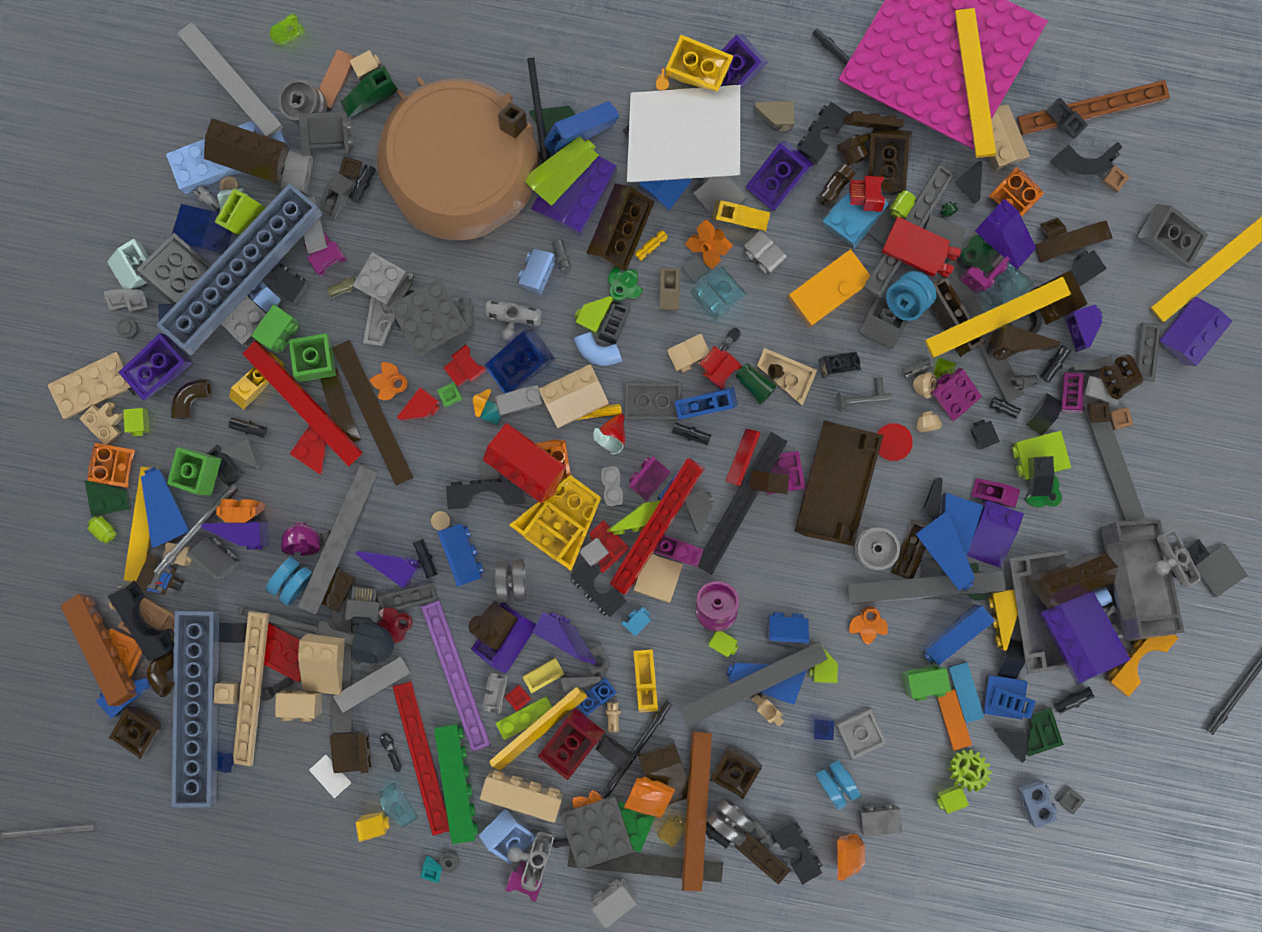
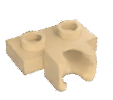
M113 402L104 404L100 409L96 405H92L79 418L105 445H110L121 433L115 425L124 418L123 413L112 414V410L115 407Z
M762 693L750 697L758 706L756 710L770 724L774 721L780 726L784 722L781 718L783 714Z

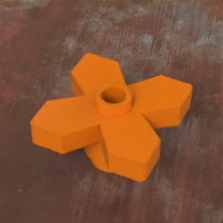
M705 219L697 228L698 235L693 234L685 245L692 252H703L704 263L713 270L721 261L720 255L728 253L733 244L725 238L723 231L714 229V226Z

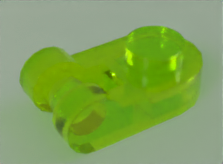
M296 13L288 15L286 19L275 24L270 29L269 35L274 43L283 45L305 32L303 25L298 22L299 18ZM292 25L293 30L289 32L287 27Z

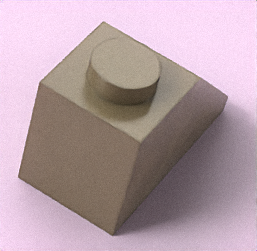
M793 101L755 102L754 112L773 129H778L780 132L793 129Z
M661 268L659 309L679 310L680 268Z

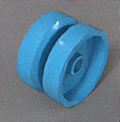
M909 271L888 288L886 302L895 316L902 320L913 321L918 319L935 302L937 297L936 288L926 275L917 271Z
M289 557L277 569L265 587V590L272 596L280 593L279 601L285 606H289L297 599L308 585L313 574L307 567L299 570L300 562L294 557Z
M836 760L830 764V770L834 775L833 778L825 769L820 770L815 775L839 811L847 806V802L842 795L844 792L853 802L862 796L848 770H845L840 761Z

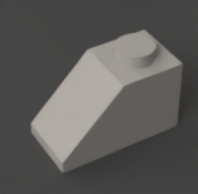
M537 385L494 397L499 416L535 408L542 404Z

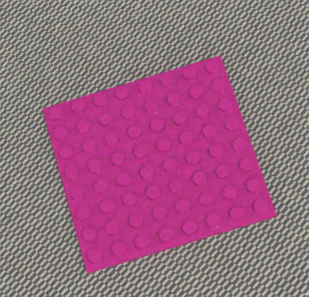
M885 0L838 81L974 150L955 10L975 8L991 119L1048 20L1008 0Z

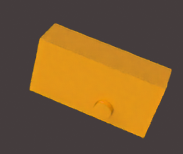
M850 249L790 293L787 299L810 328L861 291L870 274Z

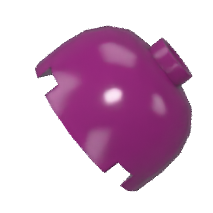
M298 522L284 531L281 539V551L283 553L294 556V552H301L300 556H308L319 552V535L311 526Z

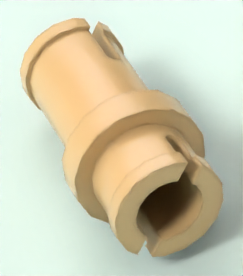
M613 701L607 702L605 714L608 718V732H612V730L613 732L620 731L619 714H621V710L617 701L614 703Z

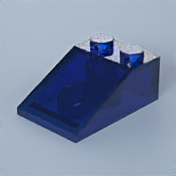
M184 204L180 205L172 234L175 233L187 245L222 255L228 249L232 236L230 231L215 223L219 215L218 212Z
M534 328L522 331L489 360L485 367L506 394L523 385L556 358Z

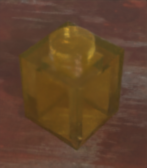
M670 814L657 832V837L673 848L685 832V821L678 815L674 817Z

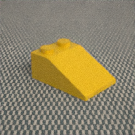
M680 35L666 66V75L685 84L718 92L734 56Z

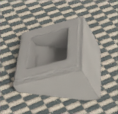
M598 538L579 551L590 566L596 565L609 553Z

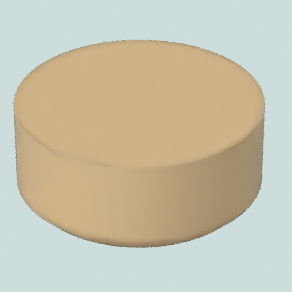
M226 176L220 181L219 187L220 190L240 188V184L234 177Z
M438 511L431 517V524L437 530L446 529L451 523L450 516L443 511Z

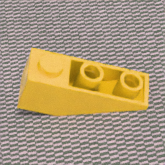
M715 200L711 219L766 231L770 212L727 201Z
M270 352V354L278 361V363L282 367H284L285 363H283L278 357H276L272 352ZM253 367L231 387L229 398L244 410L259 396L269 382Z
M1014 589L990 592L989 598H987L988 607L992 609V617L995 620L992 623V627L996 628L997 634L994 636L995 644L1003 651H1006L1018 615Z

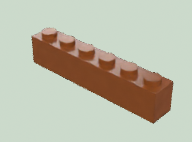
M79 593L61 604L60 607L108 705L118 707L138 695L135 690L136 685L129 678L126 665L120 660L119 651L110 639V632L105 629L102 623V616L94 607L95 602L93 598Z

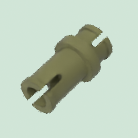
M354 276L348 279L343 278L341 282L327 287L331 298L333 299L345 292H352V289L355 288L353 284L356 279Z

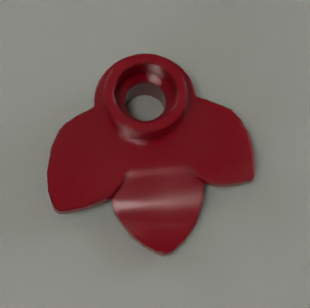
M391 607L379 610L382 620L378 625L389 631L393 637L394 644L401 642L405 638L406 631L412 627L413 620L411 616L407 613H399L395 608ZM404 619L407 623L401 624L400 620Z

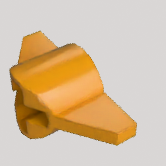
M662 68L661 75L656 77V87L660 91L666 90L669 86V77L664 75L665 68Z
M487 389L480 394L474 395L473 406L476 417L480 418L492 390Z

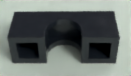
M830 102L828 106L824 105L818 114L821 116L817 122L813 121L808 128L810 133L807 138L803 136L797 146L800 147L798 151L813 164L817 165L829 146L820 138V132L831 130L838 134L844 125V117L850 113L833 102Z
M585 561L570 575L572 577L570 581L576 588L579 589L581 587L586 592L584 596L591 603L595 601L599 605L597 609L604 617L606 615L611 617L627 600L614 587L607 593L597 592L593 583L600 572L594 565L590 566Z
M790 819L771 830L782 851L789 847H796L800 850L799 859L793 862L791 866L802 885L822 874L820 867L823 865L818 856H812L810 850L813 848L808 839H802L800 834L803 831L798 822L793 823Z

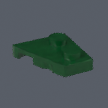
M1050 707L1032 713L1026 755L1028 757L1064 745Z

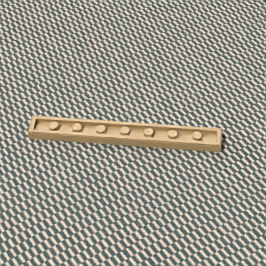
M248 612L233 764L252 766L254 761L269 621L268 613Z

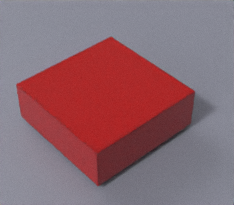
M520 684L504 697L516 712L532 699Z

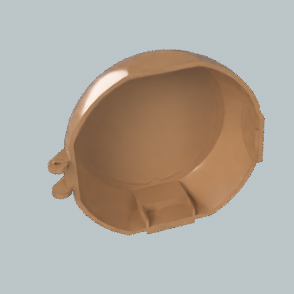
M418 77L416 81L420 87L407 96L400 89L396 91L401 101L388 116L378 142L377 168L379 179L407 222L419 231L447 240H470L480 236L484 237L517 216L519 211L526 206L534 191L525 182L529 173L539 167V151L533 137L532 125L527 123L528 126L516 139L501 131L498 114L509 102L513 103V97L510 93L504 94L484 82L465 78H449L426 84Z

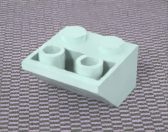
M132 239L117 248L107 263L123 289L136 290L147 283L135 271L149 255L139 241Z

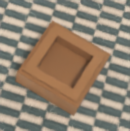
M1114 165L1101 182L1117 193L1130 176Z
M1129 407L1110 411V421L1113 430L1133 425Z

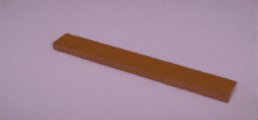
M1166 80L1067 105L1073 112L1077 111L1085 121L1170 99ZM1046 110L1017 117L1021 136L1057 128L1058 126L1045 113Z
M692 732L681 887L683 891L702 892L712 733Z

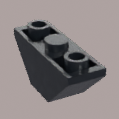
M857 352L826 355L818 359L822 378L861 370V362Z

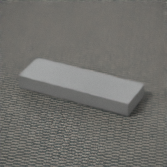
M309 197L308 199L317 206L315 197ZM321 218L304 234L309 254L328 248Z

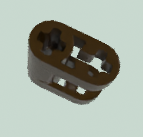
M840 164L817 195L816 200L826 208L832 207L845 185L854 177L855 171L845 164Z
M1130 354L1119 356L1116 358L1115 363L1104 365L1099 372L1108 394L1116 400L1121 399L1143 384L1142 374Z

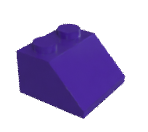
M1096 304L1064 316L1076 352L1091 347L1102 324V312L1100 308H1097Z

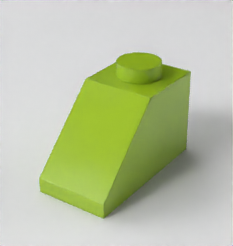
M608 296L585 304L582 309L578 308L574 316L577 319L576 325L597 334L613 302V298Z

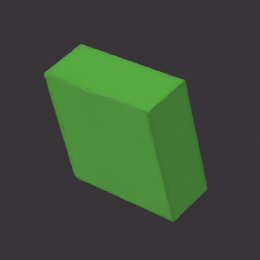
M454 382L437 390L445 408L463 400Z

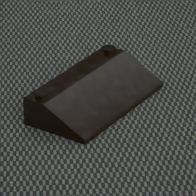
M827 420L823 421L795 532L806 537L854 546L882 443V434Z

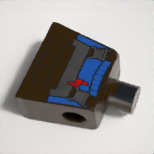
M149 553L136 580L139 588L162 595L166 594L168 587L180 591L184 581L173 577L177 569L169 565L159 576L154 570L162 562V559Z

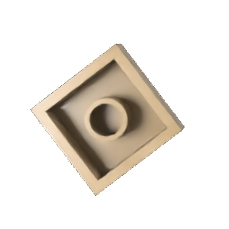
M283 690L276 693L275 717H281V721H293V719L300 718V721L310 722L322 714L323 693L305 690Z

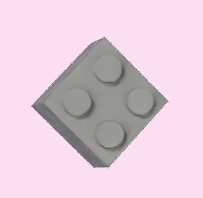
M372 252L353 286L389 307L395 300L409 274Z
M247 295L221 325L242 345L248 347L255 340L251 335L267 313Z
M623 877L620 880L616 878L608 885L609 888L603 892L601 890L593 896L594 900L592 901L591 910L605 928L609 927L637 905V895Z

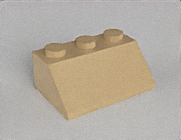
M1009 105L999 106L991 119L996 155L988 156L994 172L1030 157Z
M591 364L539 388L557 429L609 404Z

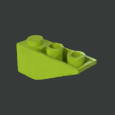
M660 501L640 504L608 528L607 532H613L614 535L624 534L625 529L632 528V532L642 531Z

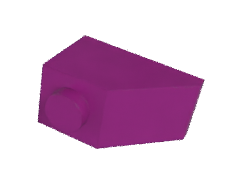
M976 478L971 496L1015 508L1020 489L1007 484Z

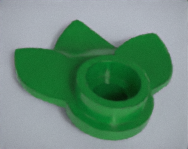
M616 267L610 271L608 276V282L611 286L609 294L614 300L622 301L625 298L635 299L640 296L643 289L636 285L638 281L637 271L627 270L622 273ZM616 289H621L622 293H617Z
M1054 476L1051 494L1056 495L1055 500H1050L1049 496L1030 497L1029 495L1025 501L1036 508H1041L1045 505L1049 507L1058 506L1062 501L1058 478Z

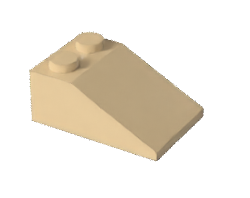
M306 634L299 641L298 660L303 690L341 695L344 638Z

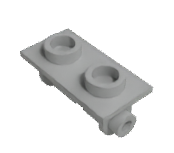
M498 672L490 673L486 690H490V694L485 693L482 707H484L483 711H492L500 714L507 684V675Z

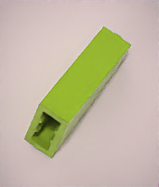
M579 136L530 172L525 182L552 206L599 156L594 151L596 146L588 139L584 141Z

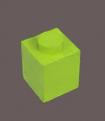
M123 409L125 433H130L132 437L144 436L143 433L150 432L148 409Z
M715 631L708 642V646L726 657H729L730 654L733 656L739 647L737 645L738 640L723 631Z
M959 785L937 793L938 799H936L938 807L947 814L969 806L964 791L961 790Z

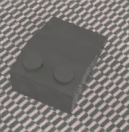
M1156 204L1141 229L1138 238L1151 248L1190 268L1208 234L1173 206Z

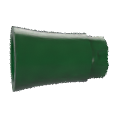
M748 363L735 375L740 381L739 383L750 392L759 405L763 404L778 387V385L767 379Z

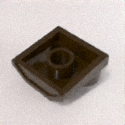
M493 600L481 616H475L471 619L468 628L470 633L481 642L497 651L517 620V617Z
M128 706L121 715L109 739L114 740L136 755L138 759H142L154 738L160 733L161 724L141 708Z
M728 747L724 751L709 781H713L740 796L741 799H744L761 771L762 765L756 758L740 749Z

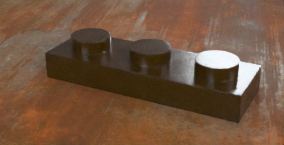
M852 111L851 114L844 117V125L898 130L904 127V119H898L895 115L883 117L879 113L867 115L863 114L862 111Z
M746 831L744 842L741 846L734 844V847L779 885L791 869Z

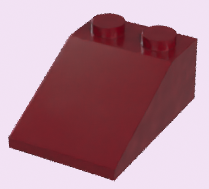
M574 708L538 757L568 781L605 731Z

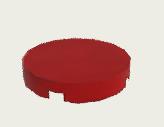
M890 423L882 426L877 431L878 434L883 435L878 454L883 459L899 461L910 453L913 446V438L905 426L898 423Z

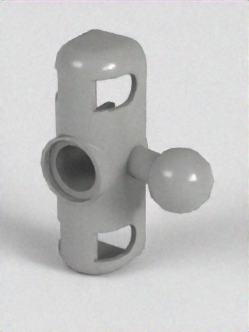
M493 300L488 301L485 306V316L488 319L508 322L507 329L502 333V339L507 343H512L517 338V333L514 330L516 324L538 327L541 324L542 311L539 308ZM517 309V315L513 318L509 317V311ZM489 313L496 314V318L489 317ZM526 319L533 320L534 324H528Z
M1170 530L1160 534L1157 537V542L1165 556L1164 561L1160 560L1155 564V572L1158 575L1164 576L1172 569L1180 585L1183 587L1194 585L1200 581V574L1178 533L1175 530ZM1174 535L1176 542L1169 544L1166 537ZM1192 570L1195 575L1187 579L1184 572Z
M538 832L530 854L523 853L518 847L510 848L507 853L508 859L512 862L520 860L527 862L521 880V886L525 890L536 891L539 888L554 841L551 834ZM541 838L546 839L547 842H546V843H542V842H541ZM536 840H538L537 847L534 846ZM551 844L549 850L546 851L547 845ZM539 859L542 864L537 866L533 864L532 860ZM524 876L527 877L525 884L523 883ZM536 880L539 881L538 886L534 887Z

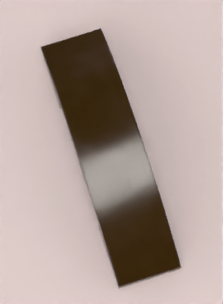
M1106 220L1035 244V250L1040 263L1075 250L1110 240L1113 237Z
M335 368L336 376L320 379L333 421L353 442L362 440L357 423L354 421L339 370Z

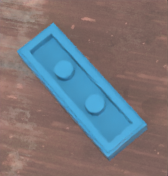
M968 662L948 667L965 723L984 718Z

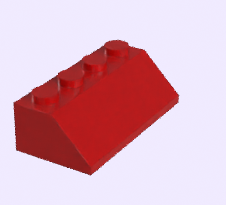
M508 423L501 428L488 444L482 459L540 503L555 495L566 465Z

